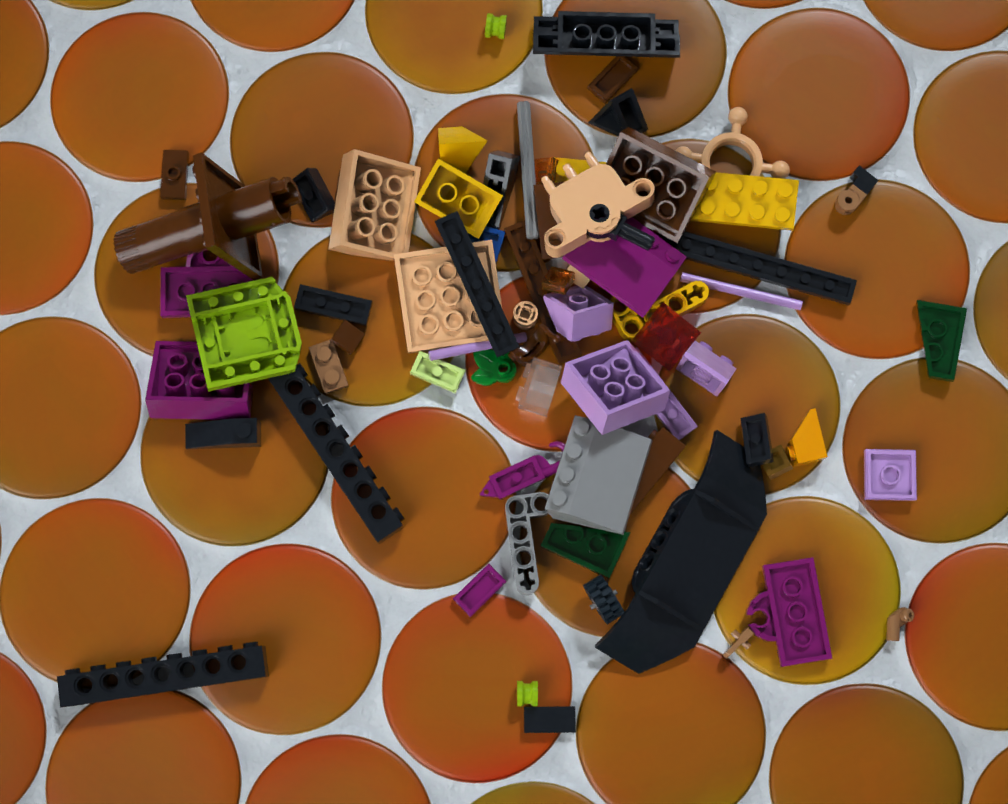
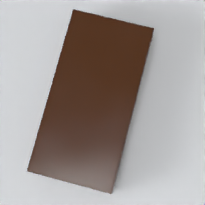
M616 56L588 85L587 89L606 104L638 71V67L626 56Z

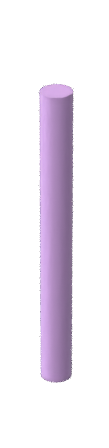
M525 332L514 334L518 343L527 341ZM482 341L428 351L430 361L492 349L489 341Z

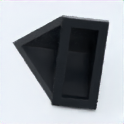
M632 88L611 99L588 122L616 136H619L620 132L627 127L640 133L649 130Z

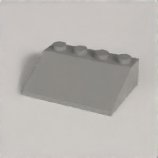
M575 415L545 510L553 519L624 535L651 448L652 439L622 428L601 435L589 418Z

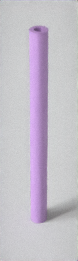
M684 272L681 275L680 282L689 284L694 281H702L708 286V289L796 310H801L803 301Z

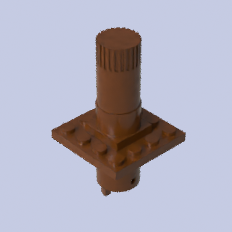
M201 152L193 155L194 166L192 167L193 175L197 182L195 193L199 201L198 203L120 230L114 235L113 244L118 261L123 266V269L130 274L193 253L209 250L255 281L263 278L257 233L289 223L291 221V206L302 203V198L297 185L290 177H283L280 180L270 177L245 186Z

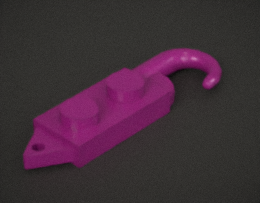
M555 441L551 442L549 447H559L563 451L565 444ZM540 455L529 457L489 476L490 480L480 492V496L496 497L501 500L556 474L560 461L550 465Z

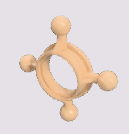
M734 107L728 114V120L732 124L731 132L720 134L710 140L702 154L692 153L685 146L678 147L675 150L710 168V157L716 149L725 145H735L745 150L751 158L752 172L750 176H760L761 173L771 174L773 178L786 179L790 173V167L785 161H776L773 164L763 163L762 154L757 144L749 137L741 134V126L746 123L748 118L746 110L742 107Z

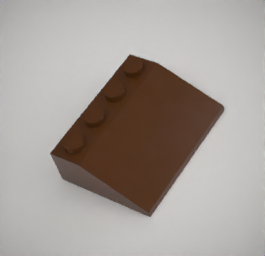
M630 127L620 132L606 163L616 171L625 186L640 178H647L653 182L655 187L653 204L634 215L633 218L676 243H679L716 174V171ZM639 191L637 194L639 196H647L649 193Z

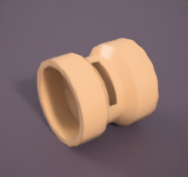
M529 301L518 303L513 311L514 324L521 330L533 328L538 319L537 307Z

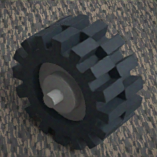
M601 574L583 585L588 597L592 601V604L589 605L592 610L596 608L606 624L623 615L624 610L615 596L618 592L616 589L612 591Z

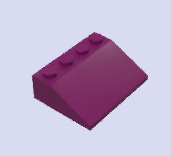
M633 217L627 219V224L655 238L654 245L649 251L619 237L617 241L610 239L605 242H594L590 240L562 257L564 261L641 317L646 315L686 259L684 254Z
M156 341L145 398L149 417L212 420L250 418L254 382L208 392L197 342Z

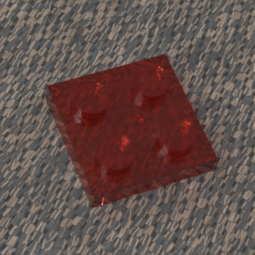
M663 302L631 341L670 371L701 332Z

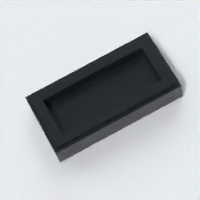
M575 706L524 707V733L576 732Z

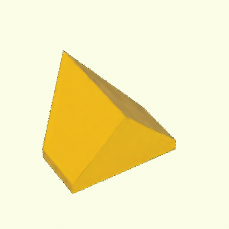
M463 126L438 128L440 159L466 174L488 140Z

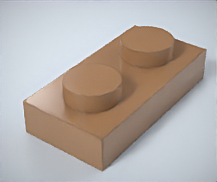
M328 340L309 347L325 395L349 387L335 345Z

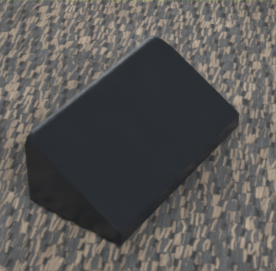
M306 168L292 179L298 187L302 198V205L311 223L334 213L335 202L318 169Z

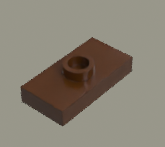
M163 150L161 199L186 200L189 164L188 151Z

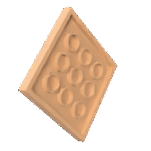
M493 241L473 242L476 253L502 307ZM447 247L394 254L408 353L489 341Z

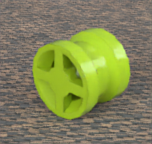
M487 13L485 37L497 36L499 39H504L507 15L496 17L491 13Z
M517 681V706H523L524 704L538 706V681H532L531 683Z

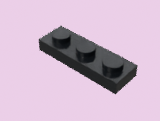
M300 284L294 309L367 326L373 302L372 300Z

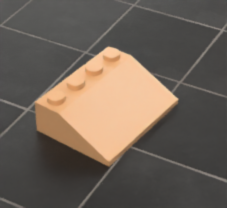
M356 149L345 153L342 157L328 249L349 255L395 261L394 254L409 252L416 205L414 201L417 197L421 167Z

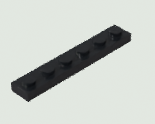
M458 211L436 220V226L496 357H501L520 348Z

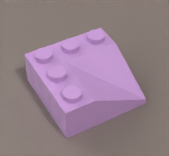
M628 340L566 362L561 384L601 435L664 411L670 393L667 386Z

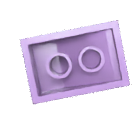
M694 341L683 355L676 369L717 397L737 368L733 366L734 363L729 358L723 355L719 357L713 353V348L705 342L701 341L698 343Z

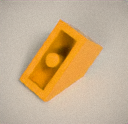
M816 408L810 409L805 414L790 438L789 446L786 447L787 457L789 461H793L794 466L821 461L828 457Z

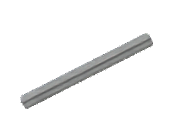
M520 101L517 103L526 237L527 239H538L539 228L533 186L536 185L531 110L528 101Z

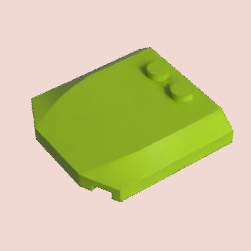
M273 277L186 295L208 392L296 372L302 342L291 297L286 291L281 289Z

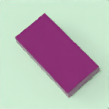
M488 564L453 600L471 617L507 581Z

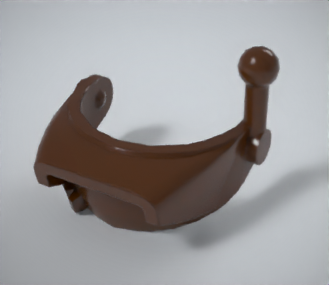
M540 324L535 333L514 352H509L507 356L512 361L516 360L522 366H528L546 350L549 344V337L552 338V342L555 344L560 342V337L552 333L545 324Z

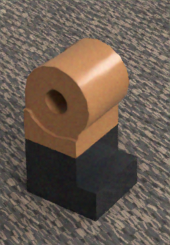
M860 165L850 176L854 183L848 190L842 191L835 201V208L842 215H849L854 212L879 181Z

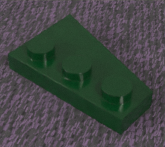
M917 300L928 378L954 382L967 308Z
M551 523L540 547L609 579L631 532H624V535L600 529Z

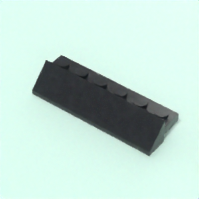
M558 11V17L534 16L533 54L680 58L679 20L655 19V14Z

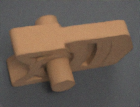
M748 627L741 633L735 629L731 635L736 640L723 653V656L728 658L740 645L747 650L751 646L747 640L754 632Z

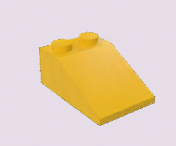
M438 158L414 202L441 218L458 211L467 233L479 239L503 195Z

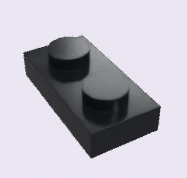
M761 413L740 418L747 465L754 467L774 462L767 415Z

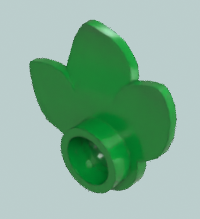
M492 349L474 352L473 355L479 369L474 372L471 379L483 386H490L497 381L508 383L516 376L517 368L515 363L507 356L509 353L497 358ZM502 368H508L506 372H500Z

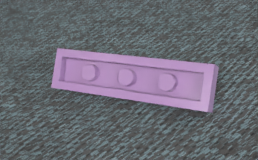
M636 347L635 349L638 351V353L643 357V359H644V360L648 363V365L653 369V367L650 365V363L647 361V359L643 356V354L640 352V350ZM670 391L664 411L657 413L656 416L672 435L681 440L698 426Z

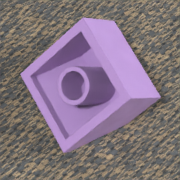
M577 285L544 295L543 299L556 331L568 340L579 341L582 338L600 335L602 332L612 330L614 303L588 286L582 289Z

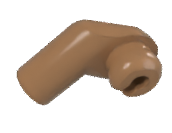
M906 607L898 608L887 618L886 640L899 641L900 627L914 619V612Z

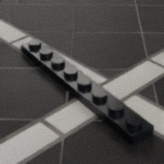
M684 232L679 243L665 236L662 238L684 254L687 260L845 305L851 304L857 280L689 232Z

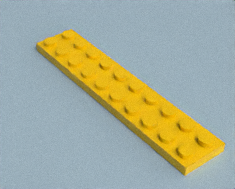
M553 157L552 167L555 166L553 170L551 168V174L554 176V179L550 176V180L553 183L569 180L563 170L565 164H570L577 175L589 169L590 166L587 160ZM716 172L691 221L793 231L799 180Z

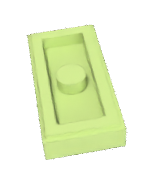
M419 351L410 375L456 394L466 371L441 359L430 361L429 354Z

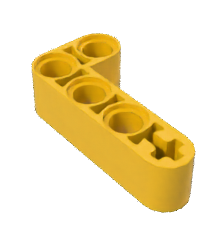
M702 281L691 282L655 301L644 317H641L627 306L624 312H617L613 308L612 321L625 341H637L701 307L709 295L708 286ZM693 291L702 293L700 298L694 296L687 303V298L692 295ZM614 296L610 300L614 304L617 302H621ZM669 302H679L681 309L678 311L672 310L669 307ZM655 312L659 315L660 320L658 322H651L648 320L647 314ZM627 324H634L637 326L638 332L630 334L625 330V326Z

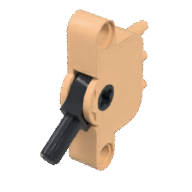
M586 152L584 155L590 166L584 172L577 175L570 164L563 166L565 175L569 180L556 187L548 176L541 178L544 188L550 195V211L557 222V225L550 228L544 236L545 250L549 256L553 258L562 257L590 240L594 242H605L610 239L617 241L621 237L647 251L654 245L655 238L627 224V219L653 204L655 187L651 180L640 178L625 186L616 171L607 164H600L591 152ZM639 191H646L649 194L647 196H639L637 193ZM555 239L562 241V243L558 246H553L550 244V242Z

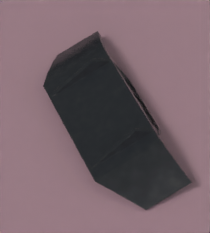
M714 431L708 459L700 479L694 489L683 492L671 503L633 572L632 587L636 594L620 619L595 644L596 649L639 674L695 647L767 516L761 465L754 467L747 465L745 447L722 432Z

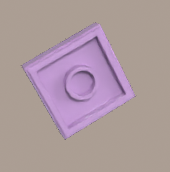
M865 449V500L916 501V450Z

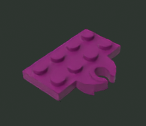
M208 250L193 253L187 256L186 267H161L160 316L162 318L191 317L186 295L254 280L218 256L214 261H206L205 254Z
M814 558L763 565L766 591L757 594L750 601L746 615H753L756 611H762L766 616V621L763 625L749 624V629L754 632L756 637L762 640L776 641L780 667L832 659Z

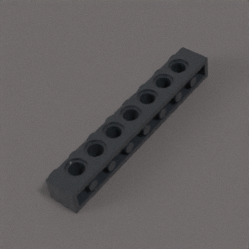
M300 363L297 364L296 372L268 378L377 543L381 544L403 529L404 526L401 522L405 520L397 507L392 510L387 502L391 498L383 486L378 489L373 480L377 477L370 466L363 467L359 461L363 456L355 445L349 446L345 440L349 435L341 424L339 426L335 425L332 420L335 414L328 404L324 406L321 404L318 398L322 395L314 383L310 386L304 379L308 374ZM293 384H302L303 389L299 394L293 395L290 393V388ZM307 404H315V413L305 415L304 407ZM322 424L330 425V431L325 436H320L317 433L318 427ZM334 445H343L344 452L338 457L331 455V449ZM355 465L358 467V472L354 477L345 476L347 466ZM365 485L372 488L371 495L368 498L359 497V489ZM377 506H383L386 509V514L382 519L373 518L372 512Z
M257 641L243 643V648L233 650V645L217 647L218 652L208 654L207 649L192 651V656L183 658L182 653L166 655L167 660L157 661V657L141 659V664L132 665L131 661L117 662L116 668L106 669V664L90 666V672L81 673L80 668L65 670V675L57 676L60 708L269 677L266 647L258 646ZM238 655H242L246 659V665L241 670L236 669L234 666V659ZM213 659H217L220 662V670L215 674L211 673L208 667ZM187 663H192L195 667V672L193 676L188 678L184 675L183 668ZM161 667H166L169 670V677L165 681H161L158 677V671ZM138 670L144 676L143 682L140 685H136L133 682V674ZM112 674L118 679V684L114 689H111L107 684V680ZM86 678L92 682V689L88 693L82 689V683Z

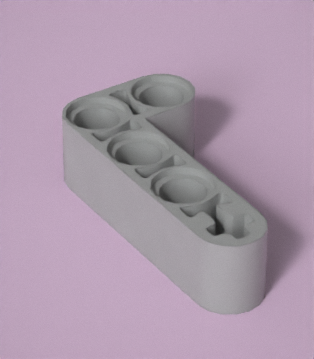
M545 492L513 496L505 504L517 590L523 595L534 594L539 586L530 519L544 517L549 514L546 510L539 511L534 506V502L539 498L548 500L549 494ZM513 502H519L523 505L524 510L521 514L514 515L510 512L509 506ZM516 527L525 528L527 531L526 538L523 540L515 539L513 530ZM520 552L529 553L531 556L530 563L527 565L519 564L516 560L517 554ZM533 568V572H528L529 580L534 581L535 584L531 585V590H526L525 586H520V583L524 582V573L518 574V570Z

